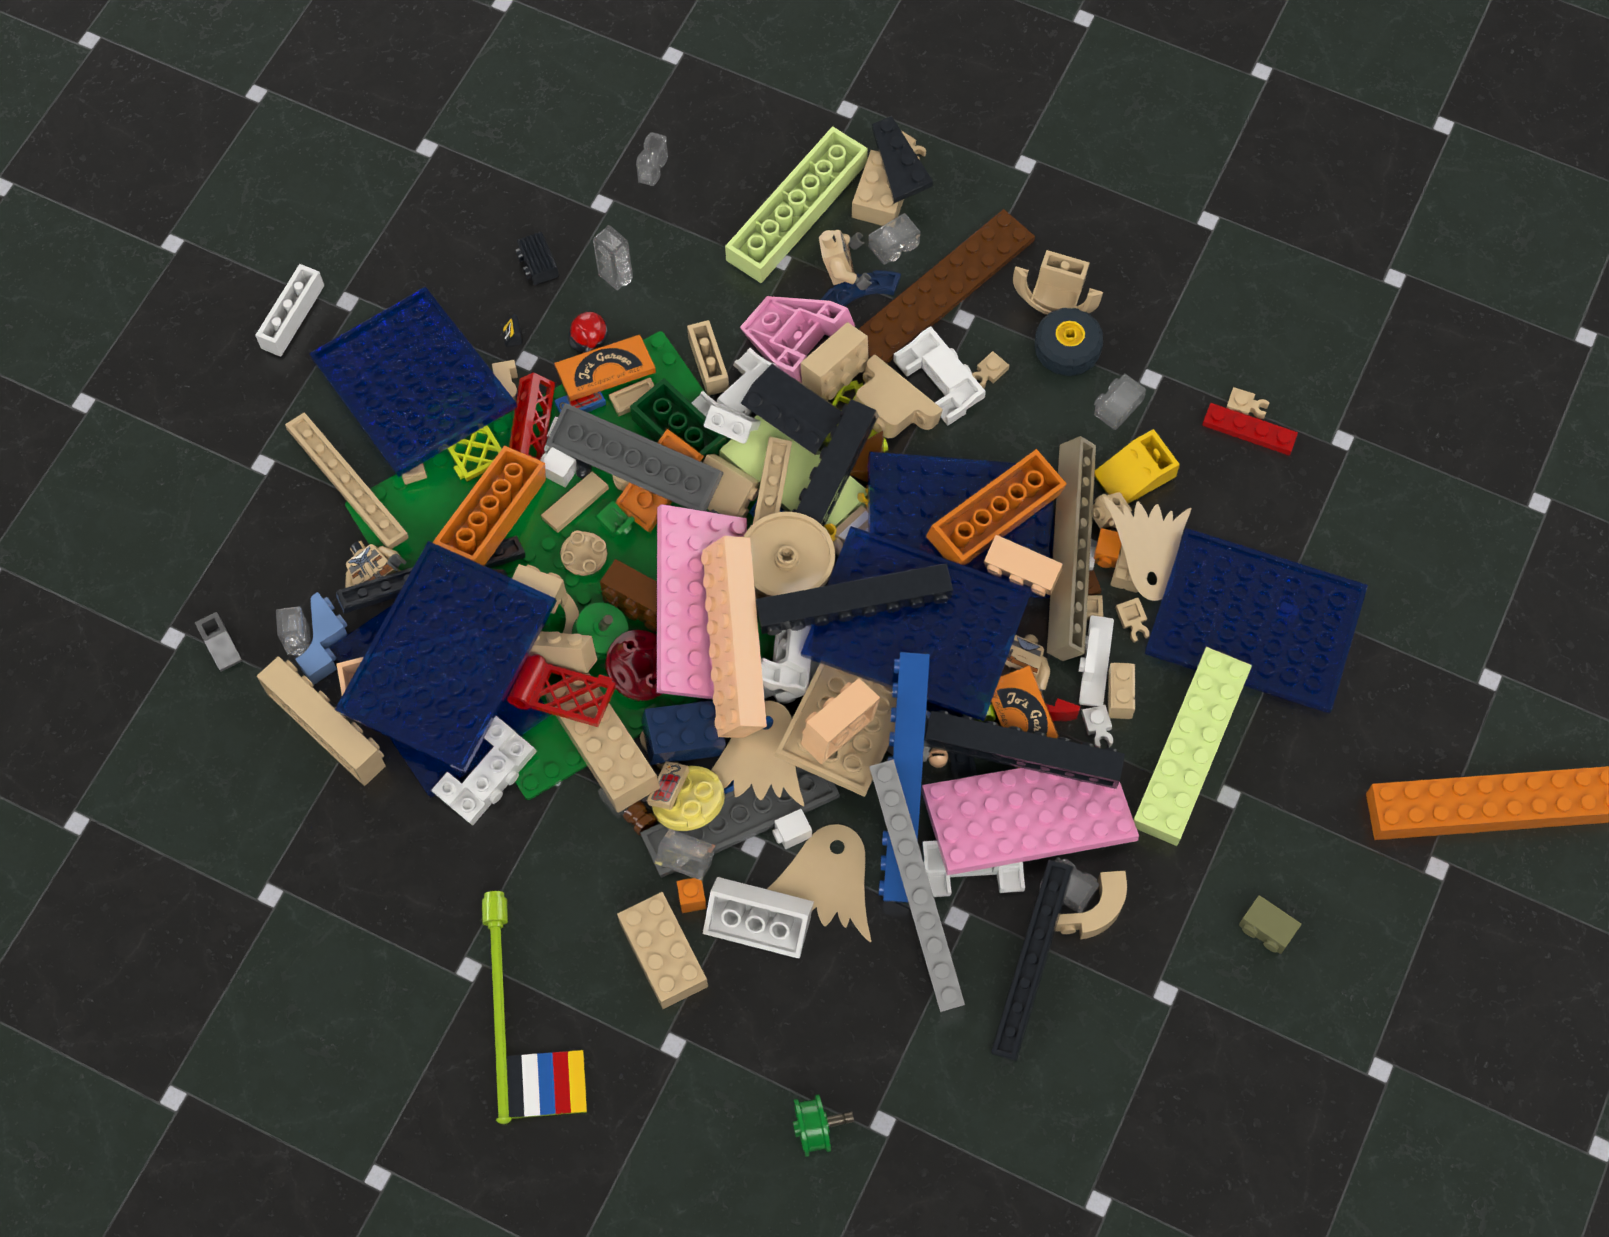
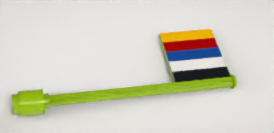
M502 891L484 893V899H482L483 925L488 926V929L491 931L499 1117L496 1121L500 1124H507L512 1118L586 1113L583 1050L506 1056L501 929L504 924L508 923L507 898L504 897V892Z

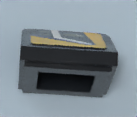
M512 314L503 326L506 347L523 343L516 314Z

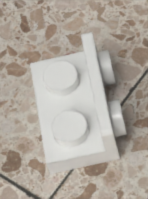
M713 404L709 409L704 427L744 444L747 442L750 432L758 430L761 421L725 405Z

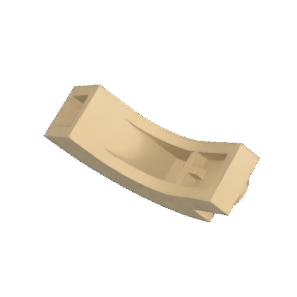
M1101 872L1098 878L1099 903L1093 909L1084 913L1061 914L1055 931H1061L1062 934H1072L1079 930L1080 939H1087L1108 929L1117 919L1126 898V872Z

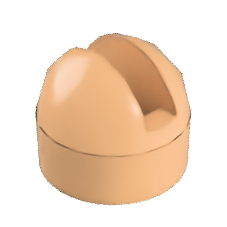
M933 748L929 752V763L936 768L945 766L948 761L947 751ZM932 754H944V756L938 755L932 757Z

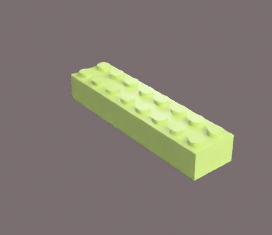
M832 126L725 246L726 261L762 283L865 167L868 148Z
M1206 647L1134 818V823L1138 830L1175 846L1178 845L1252 665Z

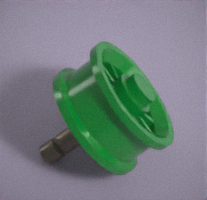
M593 603L581 611L572 626L571 634L592 636L597 660H604L612 642L623 633L628 632V624L623 613L615 606L608 603Z
M819 1094L815 1095L813 1100L799 1102L798 1099L793 1100L797 1121H793L795 1136H800L805 1157H808L810 1152L821 1149L831 1152L828 1134L830 1133L829 1127L854 1122L852 1112L827 1117Z

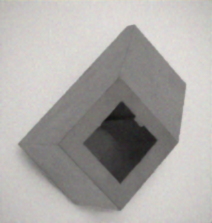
M217 612L195 622L220 672L242 662Z

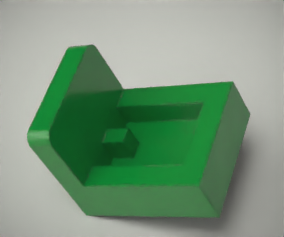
M613 500L595 516L599 523L613 537L619 534L622 536L627 534L633 527L631 523L635 520L633 516L628 517Z

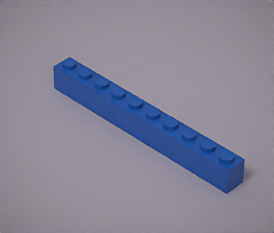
M900 652V659H895L894 673H899L898 683H893L892 698H897V706L891 708V722H895V732H890L889 747H894L893 757L888 756V761L894 759L918 842L930 654ZM883 831L882 845L887 846L886 856H881V870L885 871V881L880 880L879 895L884 896L883 901L908 903L888 831Z

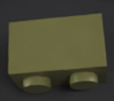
M1259 895L1241 920L1239 926L1242 927L1243 932L1248 936L1256 937L1264 942L1263 944L1268 950L1282 954L1301 926V923Z

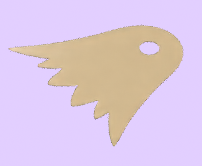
M1103 496L1116 526L1134 586L1148 600L1158 601L1163 599L1170 591L1173 583L1179 545L1191 508L1182 512L1174 521L1173 512L1170 511L1163 521L1158 504L1153 507L1148 518L1145 509L1137 501L1133 517L1125 504H1123L1122 513L1116 505ZM1149 572L1156 574L1157 583L1155 585H1150L1147 581V574Z
M765 701L766 716L773 718L772 727L767 730L761 729L745 738H731L711 771L721 780L723 789L734 780L735 797L742 795L752 784L757 798L762 800L770 785H772L775 794L779 798L784 788L796 802L804 807L796 766L775 757V752L792 720L791 715L782 704L774 701Z
M835 824L822 827L812 834V837L806 841L791 864L767 890L814 901L812 911L817 907L818 916L823 926H827L837 912L845 928L851 918L859 932L871 942L865 908V849L863 842L855 831L844 825ZM835 840H840L844 843V851L840 854H834L830 850V844Z

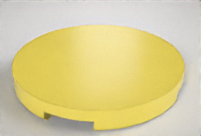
M688 766L689 773L672 809L652 806L657 820L665 827L677 831L695 830L711 822L721 811L725 799L722 783L714 772L700 766Z

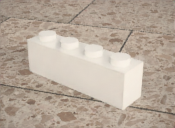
M299 264L256 333L261 349L280 357L282 356L324 287L319 271Z

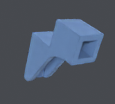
M318 592L311 597L313 640L309 648L296 658L299 667L313 685L337 670L333 662L336 660V657L329 648L348 636L345 630L347 626L345 620L340 614L335 616L332 612L335 608L327 597L323 599Z

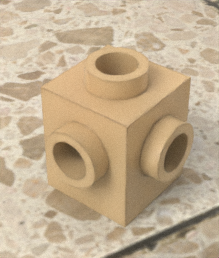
M1120 492L1110 495L1102 494L1094 500L1092 517L1100 529L1115 528L1116 526L1103 496L1116 505L1122 513L1123 504L1128 507L1130 512L1132 510Z

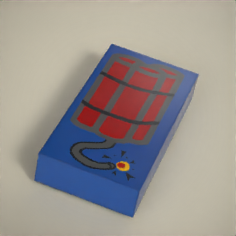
M601 391L570 401L567 395L554 400L559 413H561L565 403L585 412H590L606 405Z

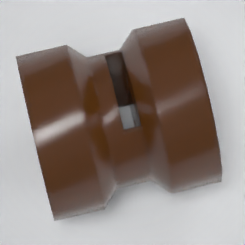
M642 801L631 805L623 814V818L627 823L634 825V831L638 835H641L640 832L653 827L657 822V818L652 813L647 812L646 806Z

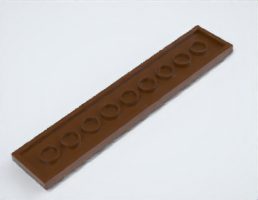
M1003 209L858 329L868 336V359L876 355L888 364L894 359V353L911 343L922 331L936 324L1034 242L1035 236Z

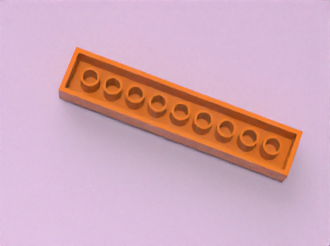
M1609 766L1372 784L1366 796L1374 840L1609 823Z

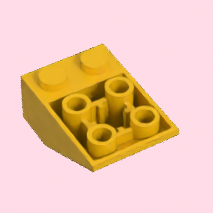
M1153 429L1133 440L1095 470L1094 476L1108 495L1120 492L1129 504L1175 478L1180 464Z

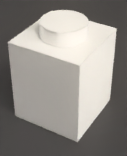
M553 447L540 459V461L545 463L546 478L565 488L578 470L576 459Z
M802 809L774 821L775 829L772 830L777 843H782L785 849L812 837V829Z

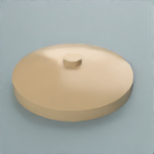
M796 512L770 514L755 522L743 536L750 538L755 592L763 597L823 587L832 575L835 564L833 541L827 530L819 522L807 515Z

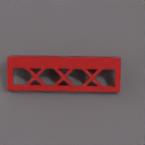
M534 372L520 378L509 448L537 460H540L544 455L555 382ZM539 384L547 387L546 396L544 397L539 390ZM537 403L543 409V416L539 417L536 411ZM535 423L540 430L538 438H536L532 430ZM532 444L537 451L536 457L529 455V448Z

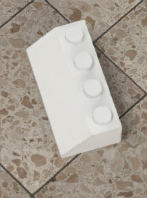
M717 877L710 892L703 934L800 958L814 901Z

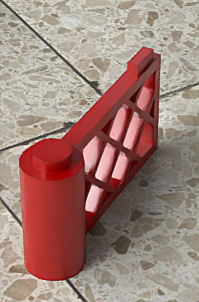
M534 654L526 657L507 700L519 709L528 710L532 708L599 727L616 684L611 677L599 674L598 678L547 664L545 658ZM551 673L561 675L563 678L562 681L551 686L548 682ZM577 680L583 681L586 687L573 692L569 684ZM567 686L570 694L557 699L553 691ZM598 687L607 688L605 695L595 698L592 690ZM589 692L592 700L579 705L576 697ZM551 693L554 701L547 704L538 703L540 697ZM573 699L577 707L569 711L561 708L560 704ZM596 706L598 712L595 718L585 716L583 710Z

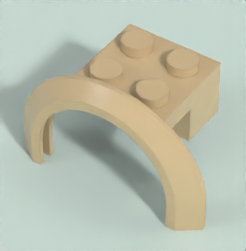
M1046 250L1033 294L1027 286L1029 270L1015 267L1013 284L1018 294L1033 308L1047 315L1060 308H1077L1091 313L1099 306L1103 294L1101 291L1090 288L1085 302L1077 306L1090 263Z
M519 564L507 591L485 613L484 618L491 621L492 618L506 609L514 600L553 614L560 604L566 615L563 633L571 634L572 626L579 616V611L573 599L566 593L564 581L559 575L554 573L546 574L540 572L538 568L532 565L523 566Z

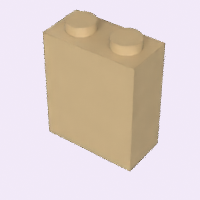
M716 454L706 455L703 461L704 464L724 472L707 509H714L723 515L746 518L749 512L747 507L758 496V487L761 482Z

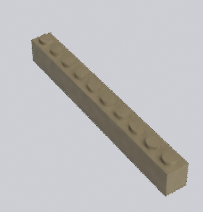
M1081 436L1060 444L1058 474L1067 485L1056 498L1053 560L1063 565L1060 576L1050 595L1047 653L1062 661L1085 654L1096 445Z

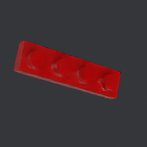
M1210 403L1202 424L1204 427L1289 456L1298 432Z

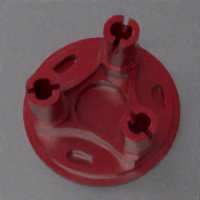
M632 630L617 637L610 645L605 660L607 675L613 678V682L616 684L615 689L622 695L638 701L652 700L662 695L663 693H657V635L644 630Z

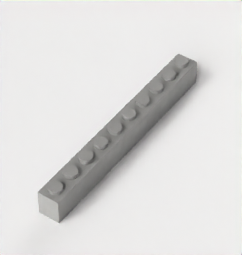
M894 759L869 766L939 1010L942 1012L965 1005Z

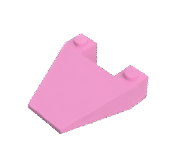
M767 296L740 328L765 360L776 364L781 370L802 383L801 362L807 358L808 353L824 335L831 337L847 322L854 327L855 324L848 308L832 301Z

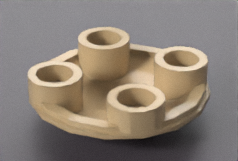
M574 531L562 545L560 552L562 563L573 574L581 576L594 574L606 562V543L594 533Z

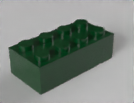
M665 378L630 405L632 420L654 441L658 442L668 429L704 456L700 461L702 463L706 455L716 454L719 456L720 449L727 444V436L704 427L706 416Z

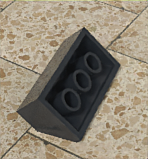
M771 364L752 383L741 401L743 406L814 455H819L824 446L828 447L832 439L830 438V433L835 425L838 426L842 418L840 417V409L774 364Z

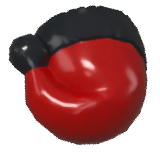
M584 312L578 315L573 320L569 329L568 339L570 346L582 354L603 347L608 335L607 324L595 312Z

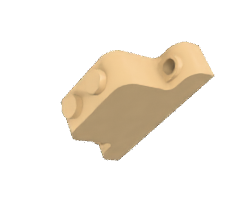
M873 355L868 359L863 374V380L866 384L858 389L855 401L877 410L879 417L873 427L877 433L883 430L884 437L894 438L912 423L925 430H930L938 424L943 411L942 408L878 356Z

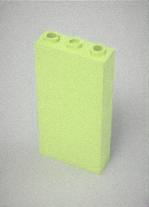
M756 415L754 418L761 421L758 430L751 431L747 442L744 444L731 439L720 449L719 457L761 482L769 437L792 441L780 506L786 512H792L793 509L798 508L801 502L799 501V496L811 481L809 476L812 469L818 467L821 461L819 458L820 454L814 455ZM849 476L826 524L831 523L837 528L861 505L865 507V503L859 502L857 496L859 493H863L867 499L866 488L851 476Z

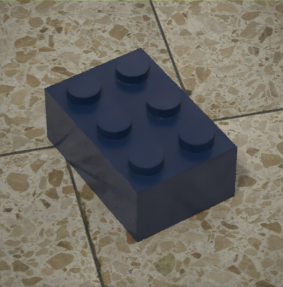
M713 701L645 709L641 723L650 765L721 756L726 744L724 737H718L715 727L716 709Z

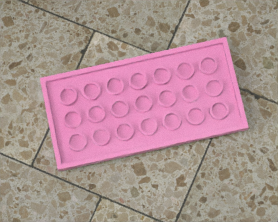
M660 505L658 507L657 693L713 699L714 684L711 680L712 660L709 656L710 636L707 632L708 611L705 609L706 588L703 585L704 565L701 562L702 550L723 536L743 537L747 532V518L668 505Z
M1018 768L922 785L921 789L947 876L1138 841L1139 838L1120 782L1117 789Z

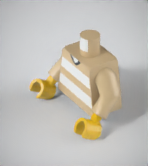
M868 488L865 489L868 495L867 499L863 493H859L857 496L859 502L865 503V507L861 505L837 528L831 523L824 525L833 541L835 553L838 557L864 561L872 555L881 562L888 554V551L881 545V541L885 536V528L878 508L872 502L875 498V493L872 489Z

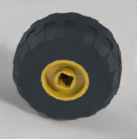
M1060 308L1052 311L1040 321L1039 327H1037L1035 335L1037 358L1044 367L1056 374L1065 376L1082 374L1094 366L1102 351L1103 332L1098 321L1091 314L1077 308Z

